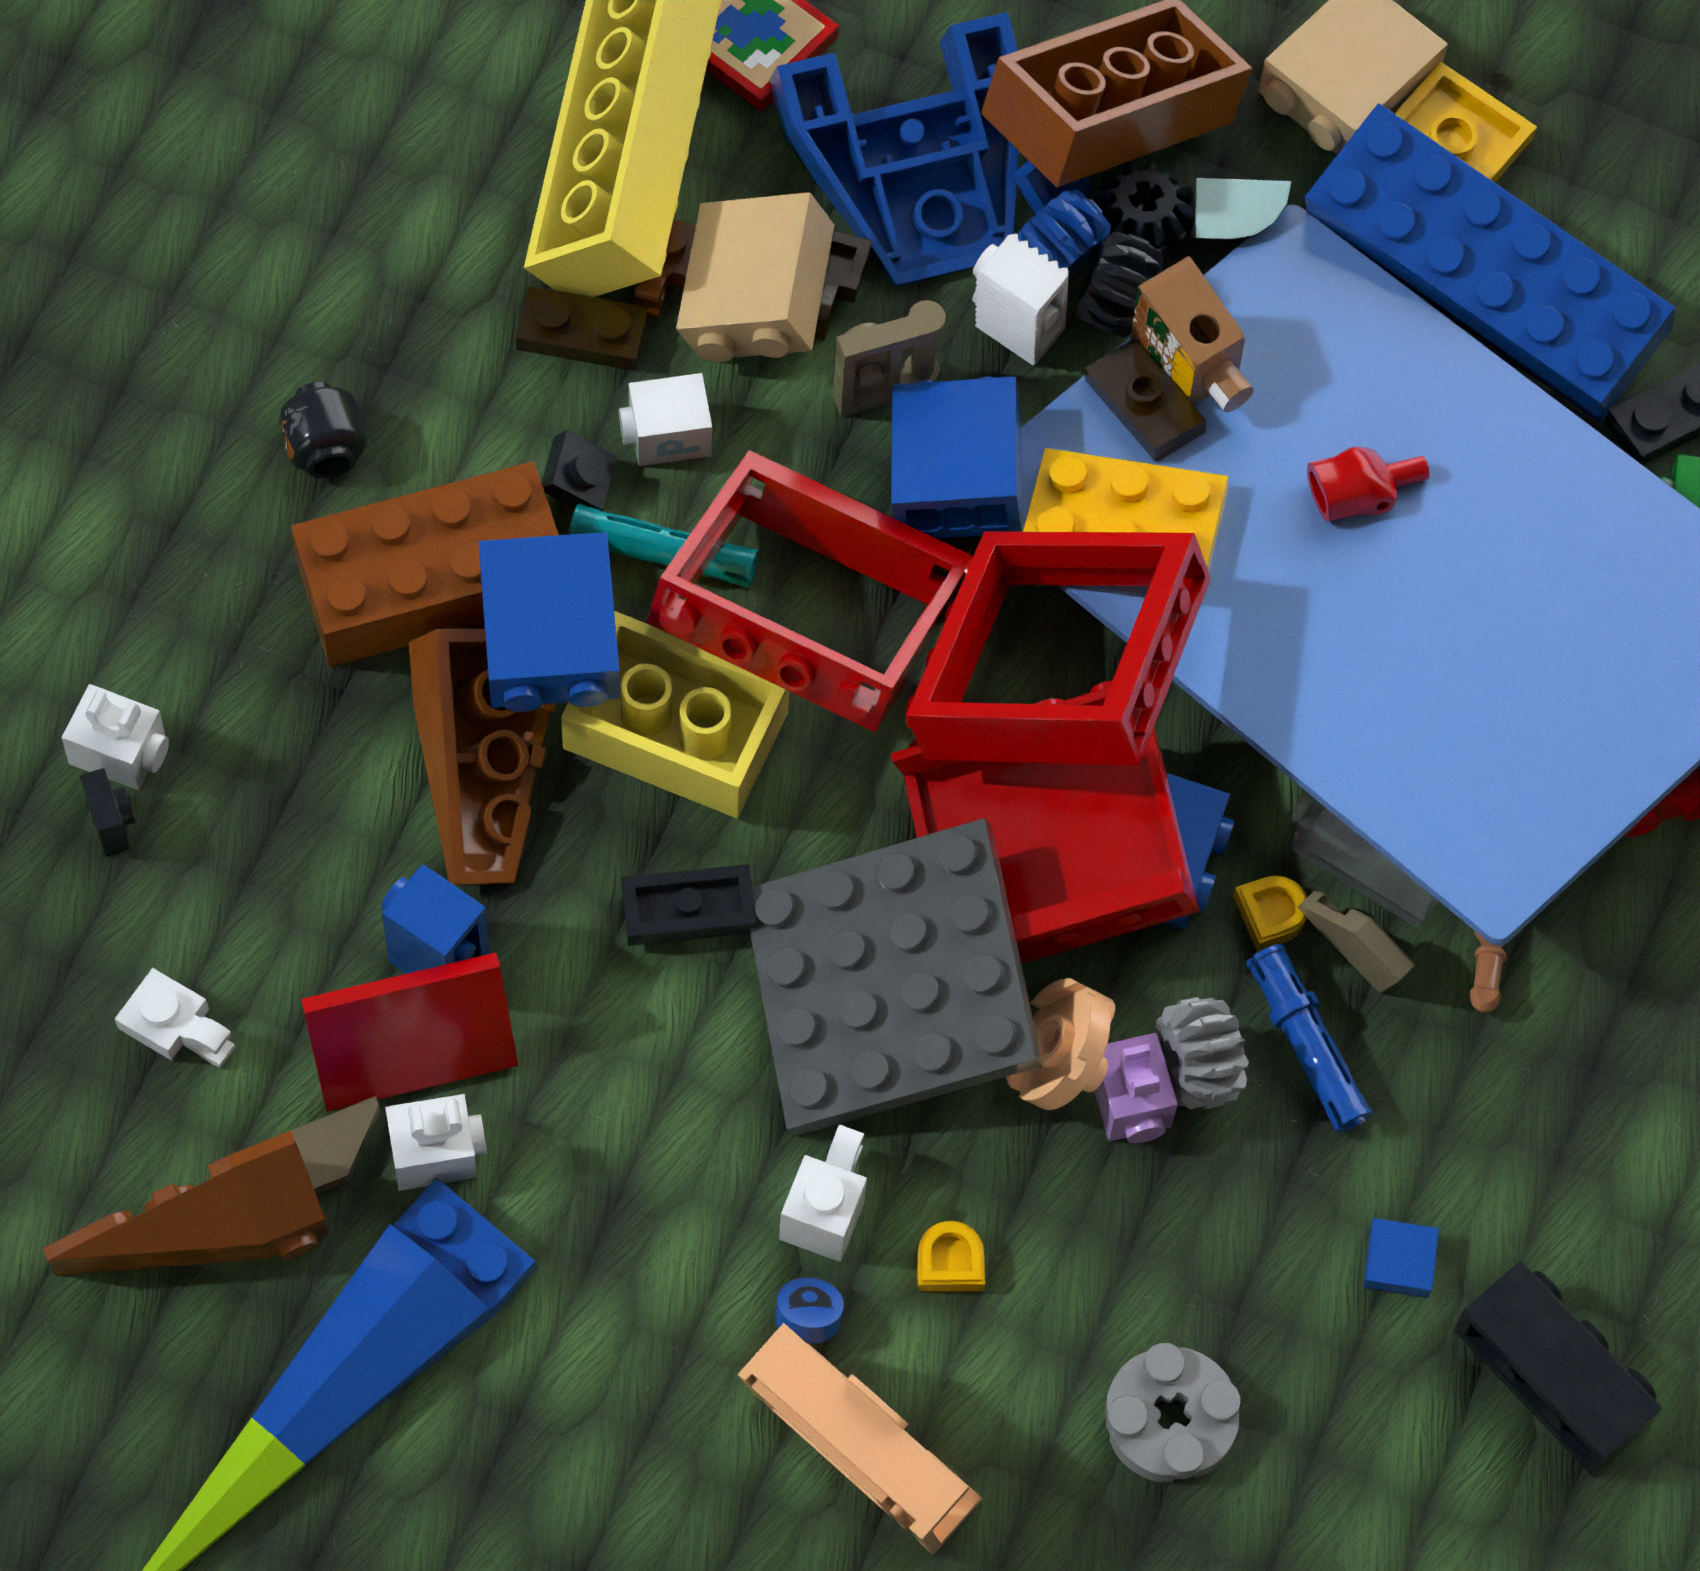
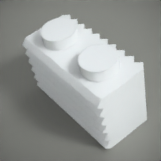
M1011 234L1007 236L999 247L995 244L990 245L982 253L974 266L973 275L977 279L976 291L972 298V301L977 306L975 309L977 311L975 314L977 316L975 326L1031 365H1035L1066 329L1068 269H1058L1057 261L1048 262L1047 254L1039 255L1037 247L1029 248L1028 241H1019L1018 234Z

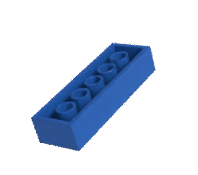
M1380 103L1374 107L1305 196L1306 209L1309 214L1428 304L1598 423H1601L1608 409L1614 406L1673 329L1675 307Z

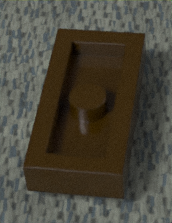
M529 286L516 335V348L520 351L636 371L648 323V307Z

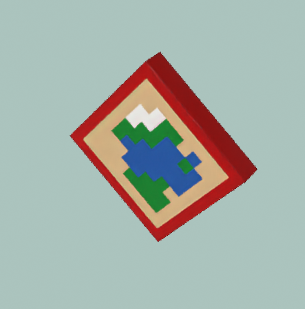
M722 0L706 71L762 112L773 101L769 80L776 67L820 56L839 37V25L806 0Z

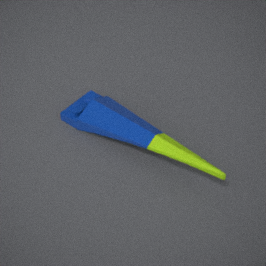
M436 1177L393 1226L389 1224L142 1571H182L239 1521L350 1429L492 1319L538 1268L535 1260Z

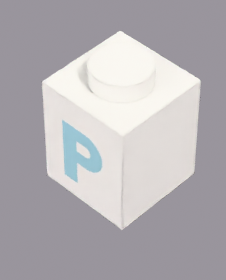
M702 373L629 383V407L619 408V421L623 444H635L639 466L712 456V423Z

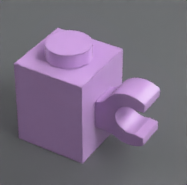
M1157 1033L1108 1043L1103 1055L1108 1062L1107 1074L1101 1085L1094 1090L1108 1141L1127 1138L1129 1143H1143L1160 1137L1165 1133L1166 1128L1172 1127L1178 1103Z

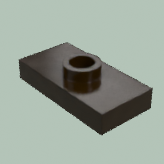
M1135 338L1084 368L1085 381L1155 462L1206 432V419Z

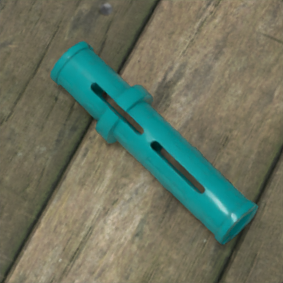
M583 504L576 506L569 528L570 535L607 532L609 552L665 566L671 563L691 534L690 532L663 527L643 520L600 511ZM724 542L701 576L712 577L750 588L758 565L759 549Z

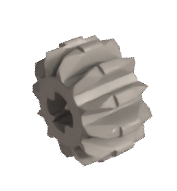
M1199 997L1180 1000L1176 1005L1165 1007L1162 1017L1157 1018L1155 1028L1178 1106H1187L1189 1109L1203 1107L1206 1110L1224 1106L1225 1102L1238 1099L1240 1090L1246 1087L1247 1077L1244 1068L1248 1067L1249 1061L1244 1053L1246 1040L1241 1038L1239 1020L1235 1015H1231L1229 1006L1224 1000H1214L1213 998L1199 1000Z

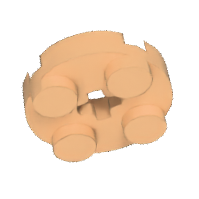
M1071 978L1060 979L1049 984L1030 1003L1040 1008L1032 1019L1042 1067L1006 1077L1009 1086L1020 1092L1021 1095L1018 1097L1044 1110H1053L1066 1105L1081 1090L1093 1092L1101 1085L1108 1070V1062L1103 1055L1109 1039L1111 1021L1115 1014V1003L1112 999Z

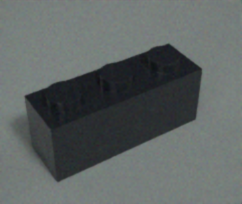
M1520 1260L1463 1310L1453 1331L1579 1464L1594 1477L1650 1427L1662 1407L1655 1401L1656 1393L1647 1379L1634 1369L1629 1368L1626 1370L1608 1352V1342L1599 1329L1587 1320L1582 1319L1579 1321L1561 1303L1562 1295L1551 1279L1540 1271L1532 1272Z

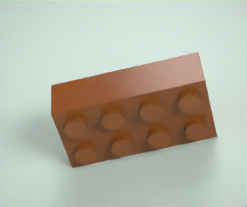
M1163 0L999 57L981 114L1058 188L1233 123L1253 68L1181 0Z
M534 461L291 525L296 561L329 667L407 647L410 641L435 629H473L484 626L478 541L558 535Z

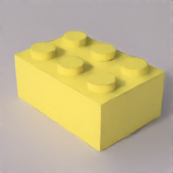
M614 611L620 670V699H607L604 703L593 707H578L568 702L561 716L563 749L738 819L788 714L789 691L654 626Z

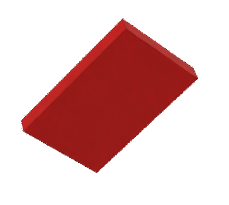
M496 952L301 999L326 1112L350 1107L374 1096L379 1100L519 1066L501 968Z

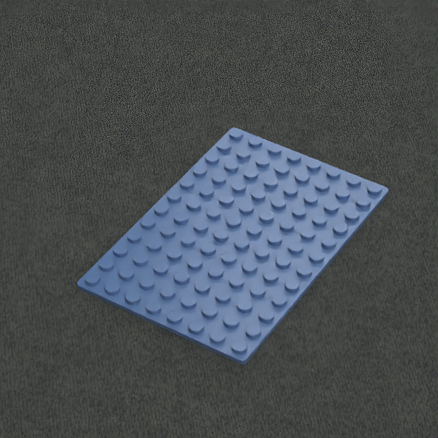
M1288 205L1282 210L1273 224L1256 235L1247 238L1203 275L1244 334L1245 344L1239 371L1254 388L1251 397L1242 406L1227 413L1222 410L1211 395L1194 404V407L1206 419V432L1155 462L1085 381L1084 375L1022 427V532L1045 448L1228 476L1227 498L1209 570L1211 579L1172 681L1492 945L1502 946L1517 935L1700 766V508L1298 205ZM1130 336L1126 341H1124L1120 346H1118L1117 348H1119V347H1121L1122 345H1124V344H1126L1127 342H1129L1131 336ZM1351 447H1365L1375 450L1386 464L1423 455L1428 463L1430 477L1425 481L1397 487L1398 498L1396 504L1387 513L1351 516L1326 522L1321 516L1312 496L1307 478V465L1309 462L1334 457ZM1057 585L1126 643L1129 640L1149 586Z

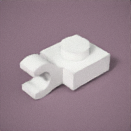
M154 968L150 970L115 1018L119 1030L171 1061L181 1047L185 1046L209 1063L221 1068L236 1048L235 1044L228 1040L231 1036V1031L218 1022L204 1017L209 1011L205 998Z

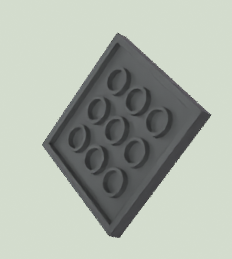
M985 818L752 887L757 928L750 929V935L786 1128L794 1136L1042 1067L993 828Z

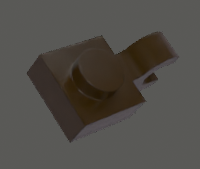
M833 231L815 331L816 338L826 339L837 298L855 303L871 255L872 241Z

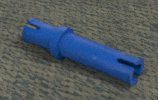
M1283 944L1272 945L1253 955L1254 958L1246 962V965L1259 984L1272 1010L1268 1015L1274 1028L1282 1029L1286 1039L1291 1044L1312 1088L1326 1110L1336 1133H1343L1365 1122V1119L1373 1115V1112L1360 1093L1342 1055L1322 1022L1323 1020L1317 1011L1320 1002L1313 991L1307 992L1292 966L1293 964Z

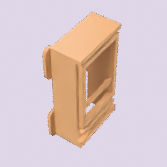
M783 1323L738 1373V1376L760 1401L762 1400L767 1407L891 1518L894 1517L906 1531L910 1529L919 1543L932 1555L937 1552L982 1501V1498L971 1487L904 1430L908 1423L853 1374L849 1378L842 1374L786 1324Z

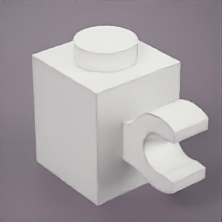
M91 684L88 685L62 736L70 765L88 772L105 768L109 780L138 791L148 771L156 773L159 770L169 746V738L165 736L160 710Z
M465 1094L385 1107L399 1191L429 1186L436 1177L443 1183L477 1178L475 1155L486 1154L487 1148L481 1114L468 1116Z
M839 1125L826 1162L804 1155L781 1212L779 1240L838 1262L842 1261L865 1200L867 1177L853 1173L863 1149L861 1143L864 1133Z

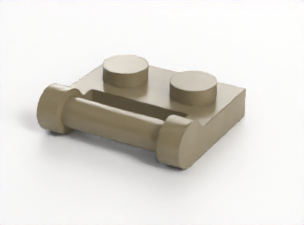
M930 300L920 301L912 306L907 317L879 325L876 323L859 324L848 330L845 334L837 336L833 399L840 417L892 403L893 384L916 383L924 380L939 381L940 365L935 358L937 339L944 332L946 321L945 311L941 305ZM912 347L911 355L906 359L904 368H901L903 349Z

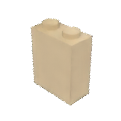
M1329 0L1265 59L1258 92L1264 96V99L1274 111L1282 115H1288L1306 129L1318 146L1328 151L1332 150L1338 155L1378 103L1393 113L1401 107L1440 62L1443 63L1448 43L1393 0Z
M810 192L700 203L676 330L701 360L726 362L734 357L757 355L778 358L785 356L787 353L812 351L834 223Z

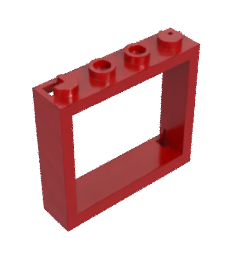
M749 450L661 575L646 623L876 733L943 625L947 608L950 603L955 601L964 580L966 563L973 556ZM753 478L765 483L763 491L750 486ZM741 517L927 604L885 674L877 672L695 585ZM936 565L950 571L946 578L933 572ZM862 682L874 687L875 690L873 691L862 686Z
M984 531L974 556L969 558L966 563L964 580L955 601L950 603L947 608L945 624L935 648H932L927 655L925 671L918 688L907 702L905 714L907 727L912 729L925 760L1139 766L1211 579L1195 533ZM1010 585L1149 586L1103 706L961 703Z

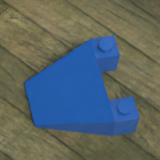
M1008 12L950 25L940 40L952 91L851 114L835 53L779 65L769 80L785 142L856 236L872 241L871 256L895 287L972 269L979 257L990 245L995 244L999 247L1008 235L1014 234L1017 184L1012 175L1018 169L1019 150L981 114L998 58L1018 51Z

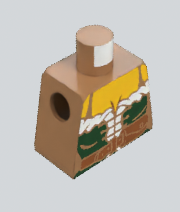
M1188 256L1138 286L1130 341L1135 338L1193 405L1211 395L1226 413L1242 406L1254 392V388L1239 371L1245 344L1244 334L1193 260Z

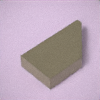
M1313 891L1297 907L1379 994L1399 982L1415 966L1413 964L1414 961L1371 917L1355 909H1351L1344 915L1328 899L1326 894L1320 891Z
M375 1096L291 1130L316 1195L350 1181L372 1125L376 1123L380 1114V1107Z

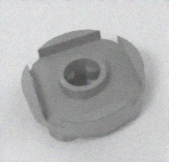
M1170 1343L1154 1345L1147 1352L1130 1359L1118 1371L1111 1383L1105 1402L1106 1427L1110 1434V1443L1118 1458L1129 1469L1146 1479L1155 1482L1173 1483L1174 1479H1188L1195 1476V1479L1217 1468L1231 1450L1239 1428L1240 1395L1224 1370L1209 1357L1195 1350L1178 1348ZM1173 1400L1181 1402L1185 1405L1183 1413L1190 1419V1423L1185 1427L1175 1422L1169 1429L1163 1428L1158 1423L1161 1412L1155 1405L1160 1401L1171 1403Z

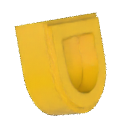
M1269 876L1235 887L1233 897L1257 952L1272 945L1288 942L1302 931L1307 917L1297 907L1307 898V895L1295 881L1282 876Z
M945 1221L933 1225L924 1233L919 1242L917 1252L918 1292L984 1291V1247L979 1235L971 1227L956 1221Z

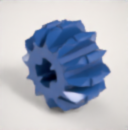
M1068 190L1062 192L1057 198H1053L1043 209L1039 210L1030 221L1023 225L1024 227L1017 234L1019 241H1028L1029 248L1037 247L1039 255L1047 254L1048 262L1057 261L1058 269L1067 268L1069 277L1094 255L1099 245L1103 243L1105 236L1109 234L1111 224L1102 215L1103 211L1092 199L1088 200L1079 190Z

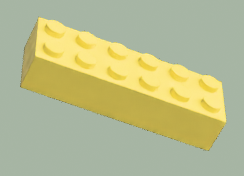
M586 0L524 264V269L554 290L596 297L661 276L663 265L666 261V250L674 214L678 206V195L685 163L689 156L690 140L696 113L700 105L701 90L707 63L711 55V44L722 0Z

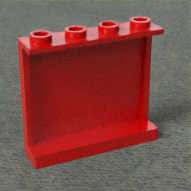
M1112 680L1095 685L1088 694L1065 701L1062 699H1046L1035 704L1103 706ZM1155 726L1139 766L925 760L917 740L912 741L907 749L890 753L893 764L904 776L917 838L983 818L991 824L1021 964L1199 912Z

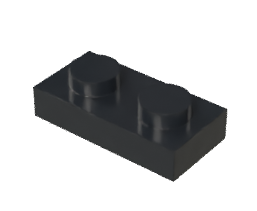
M1700 363L1608 409L1604 421L1627 454L1641 465L1700 436Z
M749 864L621 877L628 946L750 934V929L757 928Z

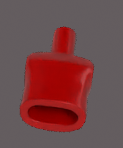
M1351 447L1334 457L1309 462L1307 465L1309 487L1320 514L1326 522L1351 516L1387 513L1396 504L1398 498L1397 487L1425 481L1430 477L1428 463L1423 455L1386 464L1375 450L1365 447Z

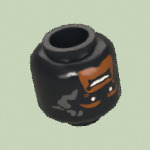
M312 382L297 389L295 396L290 398L280 410L279 424L287 456L294 467L308 472L310 476L326 479L343 475L355 466L356 460L363 454L367 438L358 404L351 393L338 387H331L325 382Z

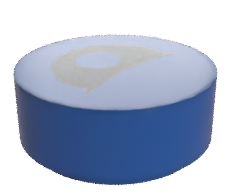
M816 1278L792 1280L785 1284L778 1293L775 1322L778 1328L783 1323L786 1324L806 1343L824 1342L832 1338L840 1328L844 1308L843 1298L839 1291L826 1281Z

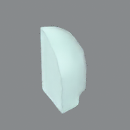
M1196 178L1189 185L1193 195L1191 207H1193L1195 216L1191 237L1234 239L1256 235L1273 224L1286 206L1291 181Z

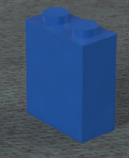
M985 376L977 379L938 382L924 380L916 383L892 385L891 505L894 519L934 538L982 536L984 531L1022 532V424L1016 376L999 378Z
M607 532L478 541L491 708L505 707L510 711L527 712L539 708L542 704L570 702L578 707H593L604 703L607 699H620V670Z

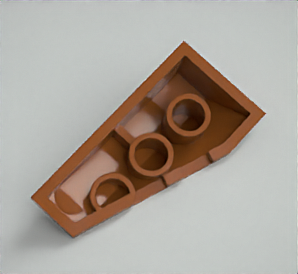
M435 629L410 641L409 654L413 706L448 880L454 886L511 884L515 882L530 819L531 808L528 804L536 770L542 767L546 748L542 747L546 727L550 713L555 712L556 703L542 704L539 708L527 712L510 711L505 707L491 708L485 629Z
M290 1130L208 1165L211 1177L197 1186L186 1185L178 1187L176 1184H170L152 1193L154 1198L144 1205L146 1211L133 1217L130 1211L112 1213L44 1247L43 1251L55 1275L264 1260L279 1254L282 1260H290L316 1249L319 1246L318 1238L328 1235L329 1232L297 1143Z

